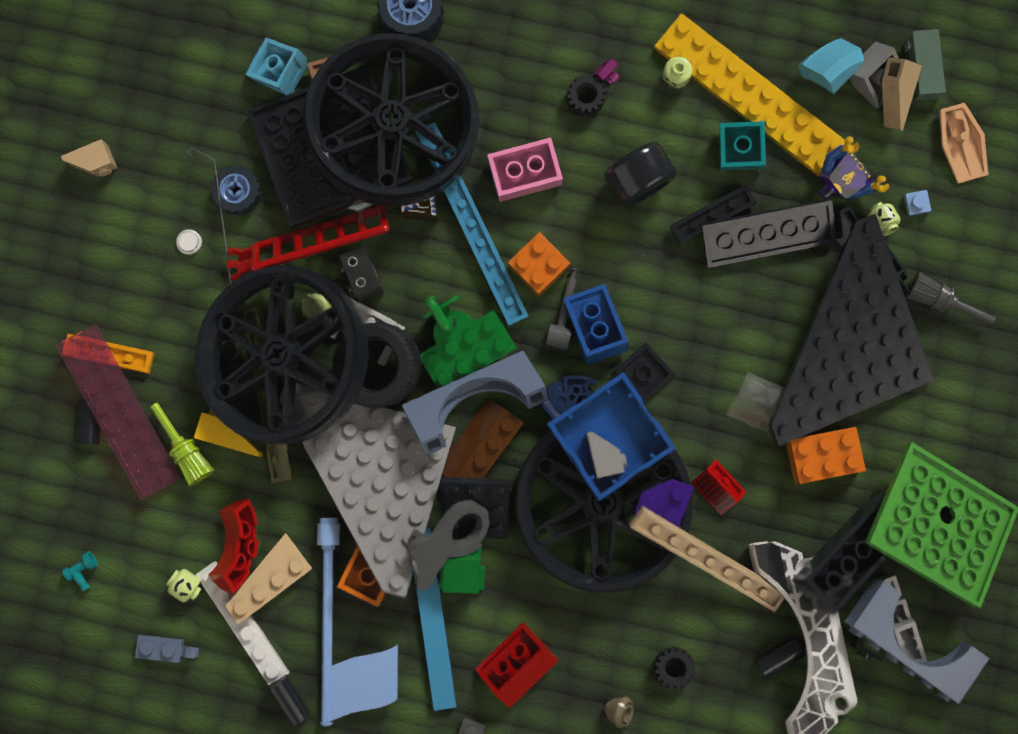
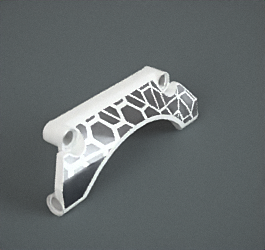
M776 541L749 544L748 548L753 570L773 584L786 598L798 617L806 640L808 652L807 680L798 705L785 721L787 733L827 734L838 723L837 715L846 714L857 704L839 614L837 612L836 614L821 615L792 581L813 557L803 559L802 552ZM840 697L847 701V706L841 703Z

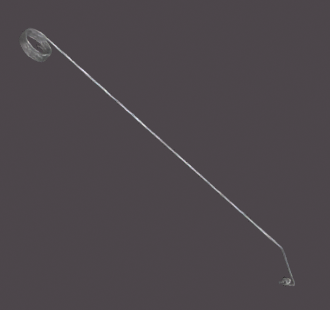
M190 148V149L188 150V153H186V156H185L186 158H187L188 156L191 157V153H189V151H190L191 149H193V150H195V151H197V152H199V153H201V154L207 156L208 158L214 160V167H215V174H216V182H217V188H218V197H219V201H220V193H219V185H218V179H217L218 177H217V170H216V162H215V159H213L212 157H210V156H208V155H206V154H204V153H202V152H200V151H198V150H196V149H194V148ZM220 206L222 226H223V234H224V240H225L226 257H227V261H229V260H228L227 245H226V237H225V231H224L225 229H224V222H223V214H222V208H221V206ZM229 268L228 271H229V278H230V284H231V274H230V268ZM225 340L222 345L228 341L233 343V349L236 348V354L232 359L224 357L223 359L227 361L236 359L241 351L240 344L234 340Z

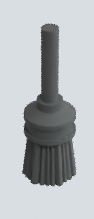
M919 271L908 286L911 291L906 295V299L929 305L930 308L937 309L938 312L942 313L948 308L951 310L955 308L990 325H993L996 317L959 301V298L955 296V289L953 287H948L944 283L939 284Z

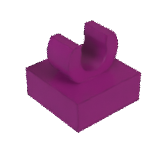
M613 58L607 59L592 74V77L599 78V81L605 79L609 84H614L620 78L613 71L618 64Z

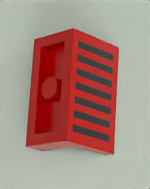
M714 460L700 475L691 481V484L720 515L738 503L746 493L742 486L717 460Z

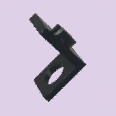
M854 635L850 646L859 650L858 655L867 660L873 657L883 661L884 657L860 645L864 636L859 638Z

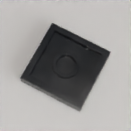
M646 342L613 371L616 376L624 372L642 398L643 403L676 375Z

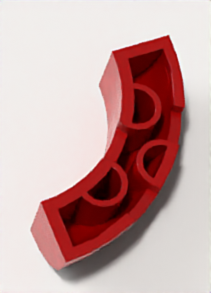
M250 499L238 500L219 511L225 528V545L219 562L208 575L220 589L234 594L245 582L250 574L249 568L252 560L256 558L259 540L256 539V525H258V521Z

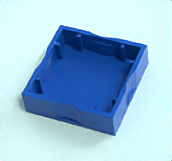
M624 372L547 424L597 500L603 499L625 484L630 478L676 449L660 424L649 414L642 398ZM593 432L620 450V454L624 453L627 461V467H624L625 472L596 478L586 433Z

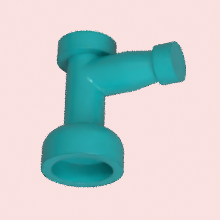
M87 551L82 555V561L71 568L63 569L62 573L68 581L74 579L83 592L90 585L86 583L81 571L86 568L94 569L98 566V561L90 551Z

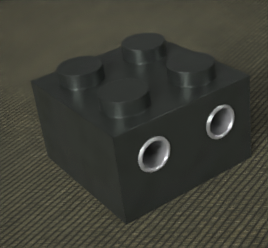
M365 246L339 255L341 262H338V265L345 279H349L346 285L353 299L357 298L359 302H364L384 294L372 259Z

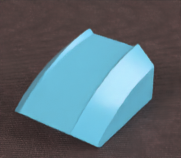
M265 38L251 62L246 76L273 90L288 95L295 92L304 71L307 70V57L296 48Z
M840 38L813 52L798 67L803 78L815 82L834 94L864 63V57L861 48Z

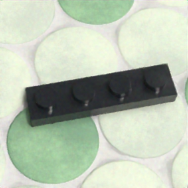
M746 184L673 223L669 228L678 244L682 245L702 234L701 224L732 218L756 205L757 202Z

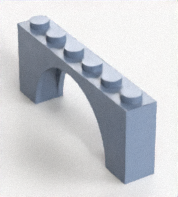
M524 351L513 354L508 358L493 363L488 367L402 405L406 418L426 456L447 447L443 437L446 418L459 402L469 396L488 391L504 392L518 398L528 409L548 401L546 387Z
M875 577L845 620V623L851 627L849 631L859 638H862V636L869 640L867 644L875 650L879 651L882 649L885 651V657L894 664L900 662L904 665L903 671L912 677L915 674L919 676L921 684L930 690L934 687L938 690L936 695L949 703L950 700H953L959 704L989 658L973 646L962 641L952 652L938 660L919 662L908 658L899 647L893 630L894 611L902 594L885 581Z

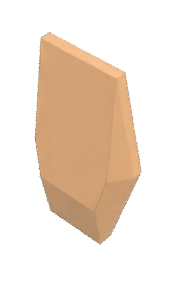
M961 103L939 110L942 149L957 184L988 175L985 134L967 105Z

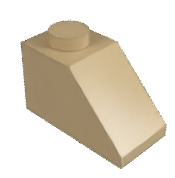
M102 139L61 156L62 160L69 166L95 176L109 175L112 173V170L117 168L108 145Z

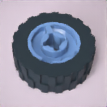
M230 165L225 169L222 168L217 174L220 201L216 175L214 176L215 178L211 183L212 198L219 207L221 206L224 212L240 216L250 213L249 211L254 210L256 205L259 204L260 196H262L261 184L251 170L249 171L246 167H240L239 165ZM239 187L241 190H238L235 195L233 189Z

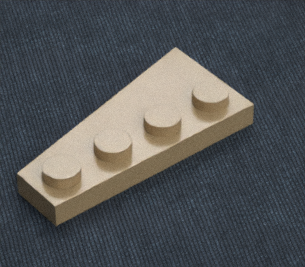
M286 533L225 605L238 624L242 623L312 570V567Z

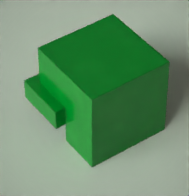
M481 547L467 556L449 557L440 569L439 588H443V592L479 594V590H484L485 566H481Z

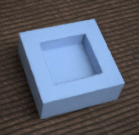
M927 190L903 195L907 216L931 212Z

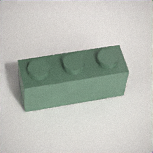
M939 29L912 31L905 40V51L908 52L909 61L922 66L914 91L913 101L940 99L946 93Z

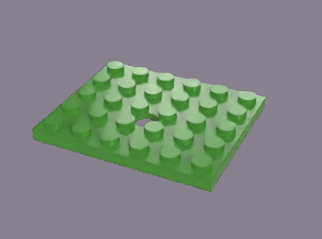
M909 442L905 446L865 543L972 607L981 608L1017 516L1018 507L915 443ZM944 506L950 508L949 512L953 517L949 524H945L940 518V510Z

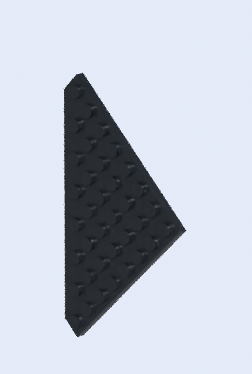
M876 214L851 224L850 234L841 248L835 270L831 272L825 287L824 296L819 301L813 315L812 325L807 330L801 344L802 349L798 358H795L789 373V380L786 387H783L774 416H771L768 423L776 446L783 445L934 380Z

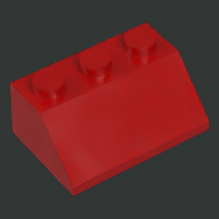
M523 622L475 670L495 696L511 708L559 660Z

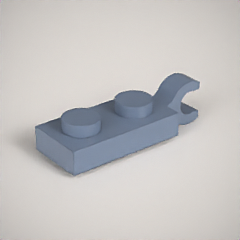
M138 635L135 658L180 663L182 662V657H198L199 648L184 646V639Z

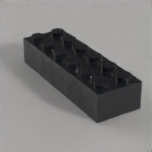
M888 488L876 490L792 579L793 583L821 615L836 614L888 557L865 543Z

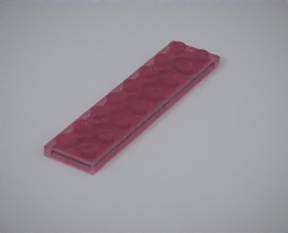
M95 324L56 344L60 355L140 500L142 501L181 480L178 471L98 326Z

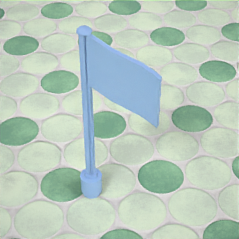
M320 518V523H317V545H322L323 550L322 715L320 724L325 727L331 726L333 724L332 720L353 712L380 708L398 699V645L383 652L353 657L332 665L333 550L335 545H340V523H338V518Z

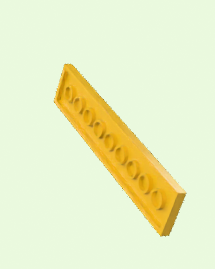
M682 13L654 46V49L668 60L674 57L686 58L692 66L691 78L746 121H765V135L818 177L822 171L826 154L839 145H845L842 137Z

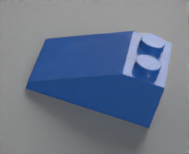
M605 284L563 298L586 365L628 351V339Z

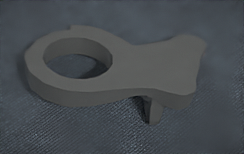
M465 500L453 505L445 513L431 534L424 535L416 529L411 532L416 539L411 541L408 549L411 554L410 562L415 572V584L418 589L424 591L432 586L436 574L449 557L467 556L483 546L480 542L485 537L489 527V513L485 508L475 501ZM475 513L477 522L473 531L461 540H453L452 530L458 519L463 515Z

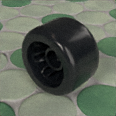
M658 142L647 143L631 151L613 163L604 173L605 182L619 205L624 208L638 204L670 184L677 176L673 163L662 145Z

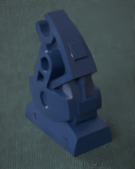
M579 375L565 376L559 382L548 386V389H546L548 401L539 404V406L551 420H554L574 405H577L576 401L579 397H583V401L596 391L590 392L588 390V385H596L597 381Z

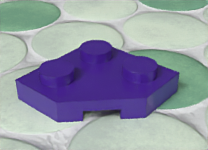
M670 479L642 492L635 514L643 506L675 526L680 527L694 487Z

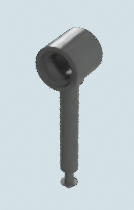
M576 268L570 269L572 273L571 277H568L564 298L574 293L577 280L575 275L576 272H579ZM564 300L558 323L556 325L550 324L546 345L567 350L572 329L566 327L568 312Z

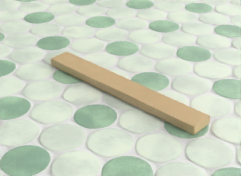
M643 506L630 523L632 529L773 612L777 610L785 599L781 592L768 580Z

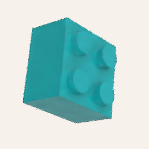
M765 121L720 123V171L765 168Z

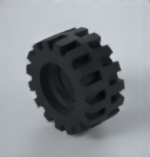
M581 75L580 78L576 77L570 83L567 91V104L571 107L572 112L575 111L577 113L576 115L580 116L582 114L584 117L588 115L593 116L603 107L606 90L604 84L599 82V78H592L593 75L588 77ZM582 88L593 90L595 93L594 101L588 104L580 102L577 98L579 90Z
M667 647L659 652V655L655 658L654 672L661 684L670 689H681V687H686L689 682H692L696 667L693 658L688 652L678 647ZM676 658L682 661L684 670L680 676L670 677L667 675L665 666L670 659Z

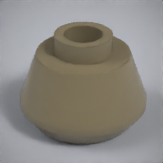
M628 697L613 698L606 704L605 713L608 720L618 728H623L630 723L633 717L634 705Z

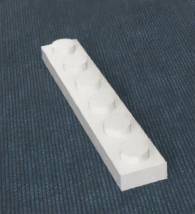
M217 562L211 563L198 572L196 576L200 579L201 584L268 685L289 674L290 672L253 616L251 615L238 624L225 607L235 593L231 594L223 591L209 577L208 574L216 567Z

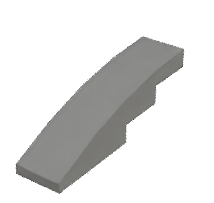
M893 572L878 577V579L885 581L901 593L896 575ZM901 595L893 616V630L896 641L908 658L914 661L926 662L927 659L916 623L911 618L906 599Z

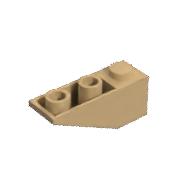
M888 57L882 78L885 128L903 130L922 68L921 65L906 59Z

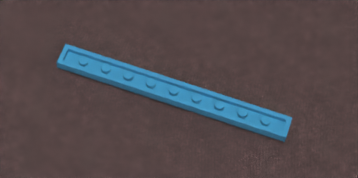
M435 122L427 126L443 139ZM416 131L420 143L433 150L436 149V145ZM450 153L442 154V157L446 159L452 157ZM429 159L435 173L443 167ZM460 175L458 179L443 191L508 326H511L529 316Z

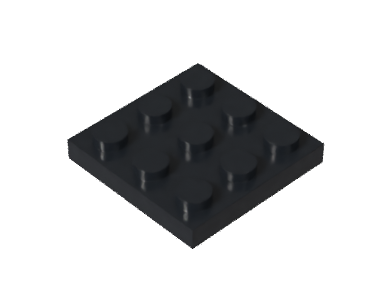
M441 477V519L456 503L465 500L475 501L489 513V527L484 539H508L510 479ZM469 513L458 519L453 527L452 537H467L475 528L477 522L476 514Z

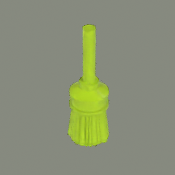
M158 403L153 404L150 407L172 440L170 444L173 448L169 455L174 459V463L179 465L189 487L210 476L214 472V468L199 452L200 449L196 447L195 441L193 439L185 440L183 436H179Z

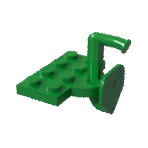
M459 294L440 305L437 304L435 296H431L423 302L430 311L421 316L420 319L422 321L433 315L436 320L434 326L436 345L422 352L419 356H421V362L438 389L481 370L517 348L495 310L475 321L469 314L463 311L450 310L448 304L457 300L460 297Z

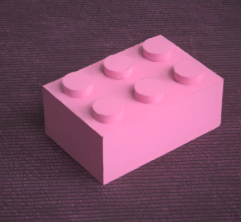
M551 138L487 155L499 202L562 185L563 178Z

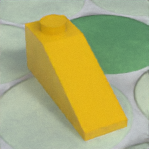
M211 410L209 414L201 413L194 438L262 457L263 453L249 439L240 436L228 428Z

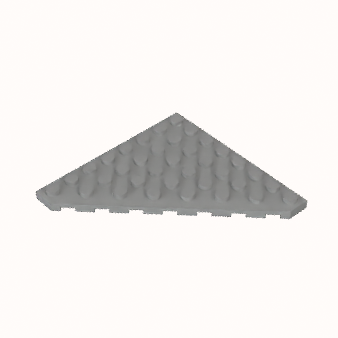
M296 383L292 425L298 424L314 415L331 396L313 387ZM284 388L279 400L281 405H283ZM354 403L337 424L324 433L302 443L382 591L406 598L414 571L410 562L411 554L408 546L416 538L411 532L416 529L425 534L456 427L444 424L443 437L447 447L426 456L405 413L385 407L368 408Z

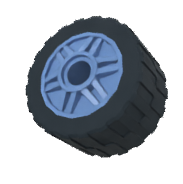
M377 0L378 14L386 33L409 35L427 42L432 41L437 33L439 34L444 22L442 0Z

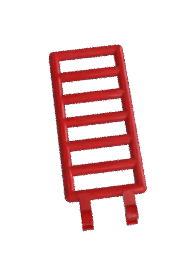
M376 206L256 242L244 249L229 248L227 251L229 256L237 255L239 257L236 260L226 262L228 269L235 267L238 270L231 273L232 281L242 276V273L281 265L387 233L389 231V224L385 207ZM378 215L379 226L367 229L365 219ZM357 221L358 232L345 236L344 225ZM336 228L337 238L324 242L323 231ZM315 234V245L303 248L302 238ZM294 241V251L281 255V244ZM272 247V258L260 261V250Z

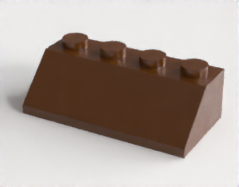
M488 398L450 449L442 475L455 478H485L524 423Z

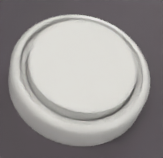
M184 230L178 235L176 245L182 253L193 255L200 250L202 239L196 231Z

